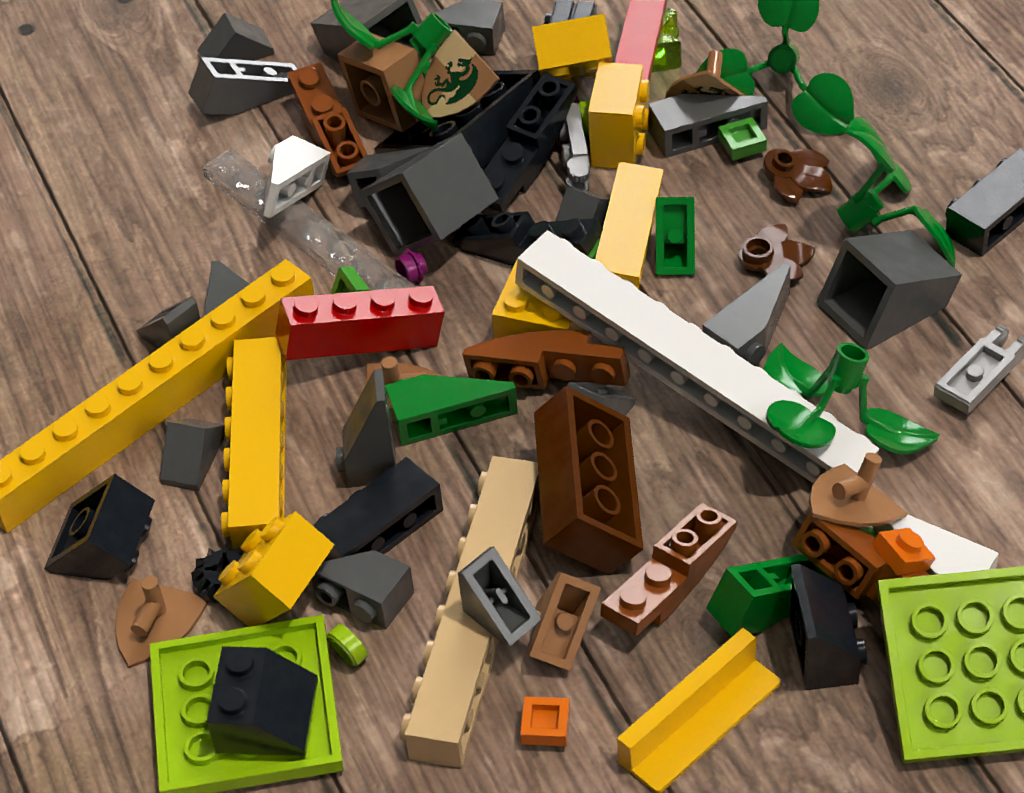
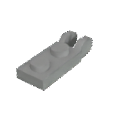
M572 103L558 135L559 141H565L566 143L562 145V162L568 174L566 188L569 186L590 191L588 179L590 178V164L579 104Z
M998 325L985 339L981 338L934 386V396L968 415L1023 359L1024 337L1017 338L1007 350H1004L1002 346L1008 338L1009 329Z

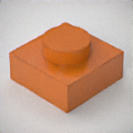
M910 528L879 532L871 544L897 576L928 571L936 559L924 545L923 539Z
M524 696L520 732L521 745L567 747L570 698Z

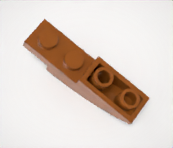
M321 62L287 72L289 85L300 106L302 120L314 144L331 152L328 167L337 178L347 175V172L368 154L346 107L342 108Z
M545 330L519 333L478 343L465 348L462 353L469 378L514 382L515 387L545 390L549 378L626 387L630 377L625 347L593 344L590 331Z
M704 503L699 504L654 544L652 558L602 602L600 616L635 636L643 631L651 622L660 626L678 608L707 573L737 528L738 521Z
M811 512L791 543L792 546L830 578L843 585V588L856 600L867 595L879 605L876 587L878 580L930 575L923 571L897 576L871 545L875 537L855 526L836 524L812 517Z

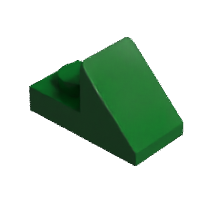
M656 197V275L695 274V197Z

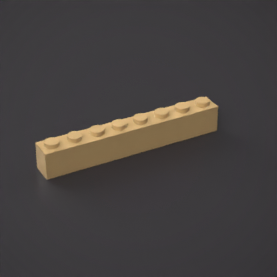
M492 456L488 472L482 471L478 482V496L480 497L477 504H471L467 521L469 532L467 537L460 538L458 544L457 561L459 564L457 570H451L448 575L446 584L447 602L446 605H439L436 613L435 629L437 633L435 640H428L424 652V666L426 668L423 677L417 676L412 691L414 706L412 713H405L401 724L400 738L406 741L409 760L462 769L499 640L463 612L458 572L489 547H495L515 579H518L540 504L538 462Z

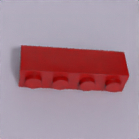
M434 286L287 297L280 300L275 334L285 361L437 347L445 312Z

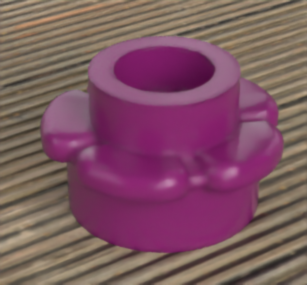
M404 249L402 255L394 258L397 276L404 285L407 286L415 282L419 285L423 281V277L427 273V265L420 253Z

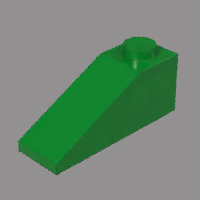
M423 374L385 385L389 413L401 446L518 414L514 382Z
M803 554L729 567L725 569L706 609L719 622L721 628L731 636H734L742 628L749 633L761 632L789 616L791 565L801 564L831 580L833 579Z

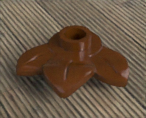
M803 148L792 152L785 149H773L766 154L763 161L764 173L773 182L775 191L787 201L797 204L803 191L830 194L832 192V181L830 175L825 170L829 160L823 154Z
M786 224L770 225L759 230L756 236H752L744 241L739 249V262L744 268L751 271H762L765 275H768L786 262L791 266L790 282L803 278L804 274L801 267L808 264L815 254V246L789 240Z

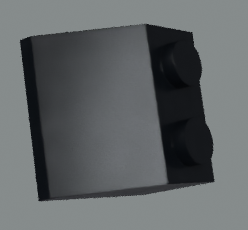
M113 474L71 503L44 569L52 574L106 581L121 571H129L138 559L139 550L136 548L140 538L147 532L152 523V518L149 515L155 500L118 475Z
M801 564L791 565L789 620L805 691L859 684L860 666L867 665V653L864 639H856L854 629L858 628L855 603H847L843 585Z
M222 646L207 719L215 752L224 754L306 756L318 676L268 648Z

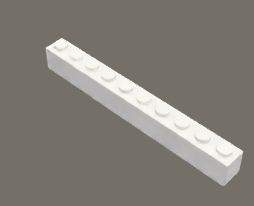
M547 230L517 258L515 283L584 330L590 331L593 336L606 345L625 347L627 359L812 483H815L821 474L842 464L848 465L858 473L866 453L871 452L878 455L880 448L872 444L864 435L855 433L837 421L832 414L823 411L819 417L829 421L836 428L835 437L829 445L817 449L804 448L782 437L766 421L765 414L772 403L780 400L793 401L802 404L811 412L815 410L816 406L805 400L797 391L787 388L770 377L762 368L754 366L738 356L730 347L720 344L703 333L695 324L688 323L671 312L663 303L653 300L638 290L631 282L621 279L606 269L599 261L589 258L574 248L569 241L560 239Z

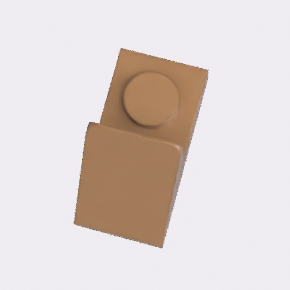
M558 572L536 604L535 609L541 612L540 617L542 620L535 627L526 655L570 671L601 587Z

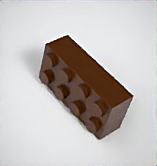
M565 386L534 412L543 545L611 575L644 550L630 419Z

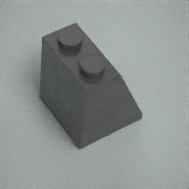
M343 0L339 3L343 9L362 23L370 33L383 38L407 28L412 22H415L417 25L422 22L413 0ZM332 8L310 23L323 53L339 62L337 54L357 41L343 29L336 19ZM412 33L395 41L414 48L409 41L413 37Z
M462 133L437 143L358 192L396 257L402 255L404 249L415 251L442 240L499 199Z
M912 230L845 238L816 303L865 349H871L947 307L962 274Z

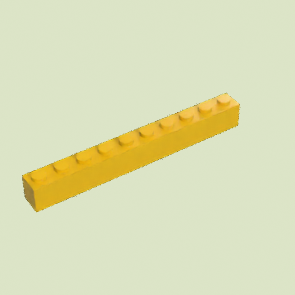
M287 259L283 260L0 460V527L6 533H9L227 375V357H233L234 340L277 337L275 332L281 298L315 295L312 278Z

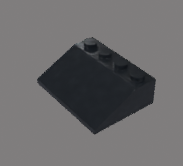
M538 69L493 71L500 79L475 105L458 114L443 118H433V120H437L438 129L435 132L426 127L420 120L404 132L396 130L374 148L376 154L429 146L431 148L443 140L462 133L481 168H486L509 136L506 129L507 124L541 78Z

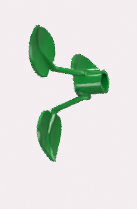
M331 0L333 13L343 29L370 50H373L375 47L380 49L412 33L413 37L409 41L419 51L418 54L421 61L404 90L394 84L391 87V91L399 104L411 116L420 120L426 127L435 132L438 129L437 120H433L427 109L414 98L412 88L422 72L425 79L431 63L429 59L453 32L450 26L432 11L419 25L412 22L407 28L384 39H378L372 36L362 23L343 9L337 0Z
M758 0V10L765 23L772 27L782 26L783 42L771 49L768 54V60L748 68L746 55L741 50L734 48L719 50L723 53L720 78L746 96H753L755 82L750 74L767 67L780 74L792 72L799 88L803 91L791 103V109L797 122L807 130L819 134L835 135L844 133L847 125L855 118L854 98L851 88L842 77L834 73L815 75L807 86L800 74V69L797 67L800 59L799 51L790 43L789 28L797 32H805L814 25L819 14V0ZM708 58L701 64L697 72L707 69Z
M863 117L854 118L847 125L844 134H848L863 143L880 165L861 189L851 196L850 200L837 208V213L843 223L855 234L870 222L877 227L882 222L912 214L920 220L936 240L947 262L955 267L956 254L953 243L945 229L926 209L922 210L917 205L880 215L879 211L884 208V205L877 195L894 180L905 194L912 190V186L903 169L893 161L886 145L872 125ZM885 170L887 172L885 179L871 190V186Z
M780 343L770 353L765 362L763 370L787 388L793 389L801 396L804 395L809 399L822 396L817 407L812 412L802 404L787 400L775 401L768 407L765 415L769 426L793 444L811 449L823 448L829 445L835 437L836 428L832 423L819 416L823 413L834 391L841 394H849L858 386L859 419L867 425L865 435L879 447L896 454H913L935 443L940 434L891 411L881 408H869L867 410V384L870 377L863 373L870 357L865 349L856 344H839L829 366L823 373H820L811 365L794 356L783 343Z

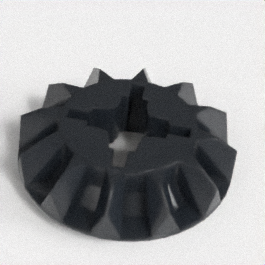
M225 543L222 550L214 551L209 548L206 557L196 559V568L191 572L194 589L199 596L209 602L219 603L213 597L222 585L218 580L219 573L222 572L225 565H229L234 560L239 561L245 552L241 549V546L232 549Z

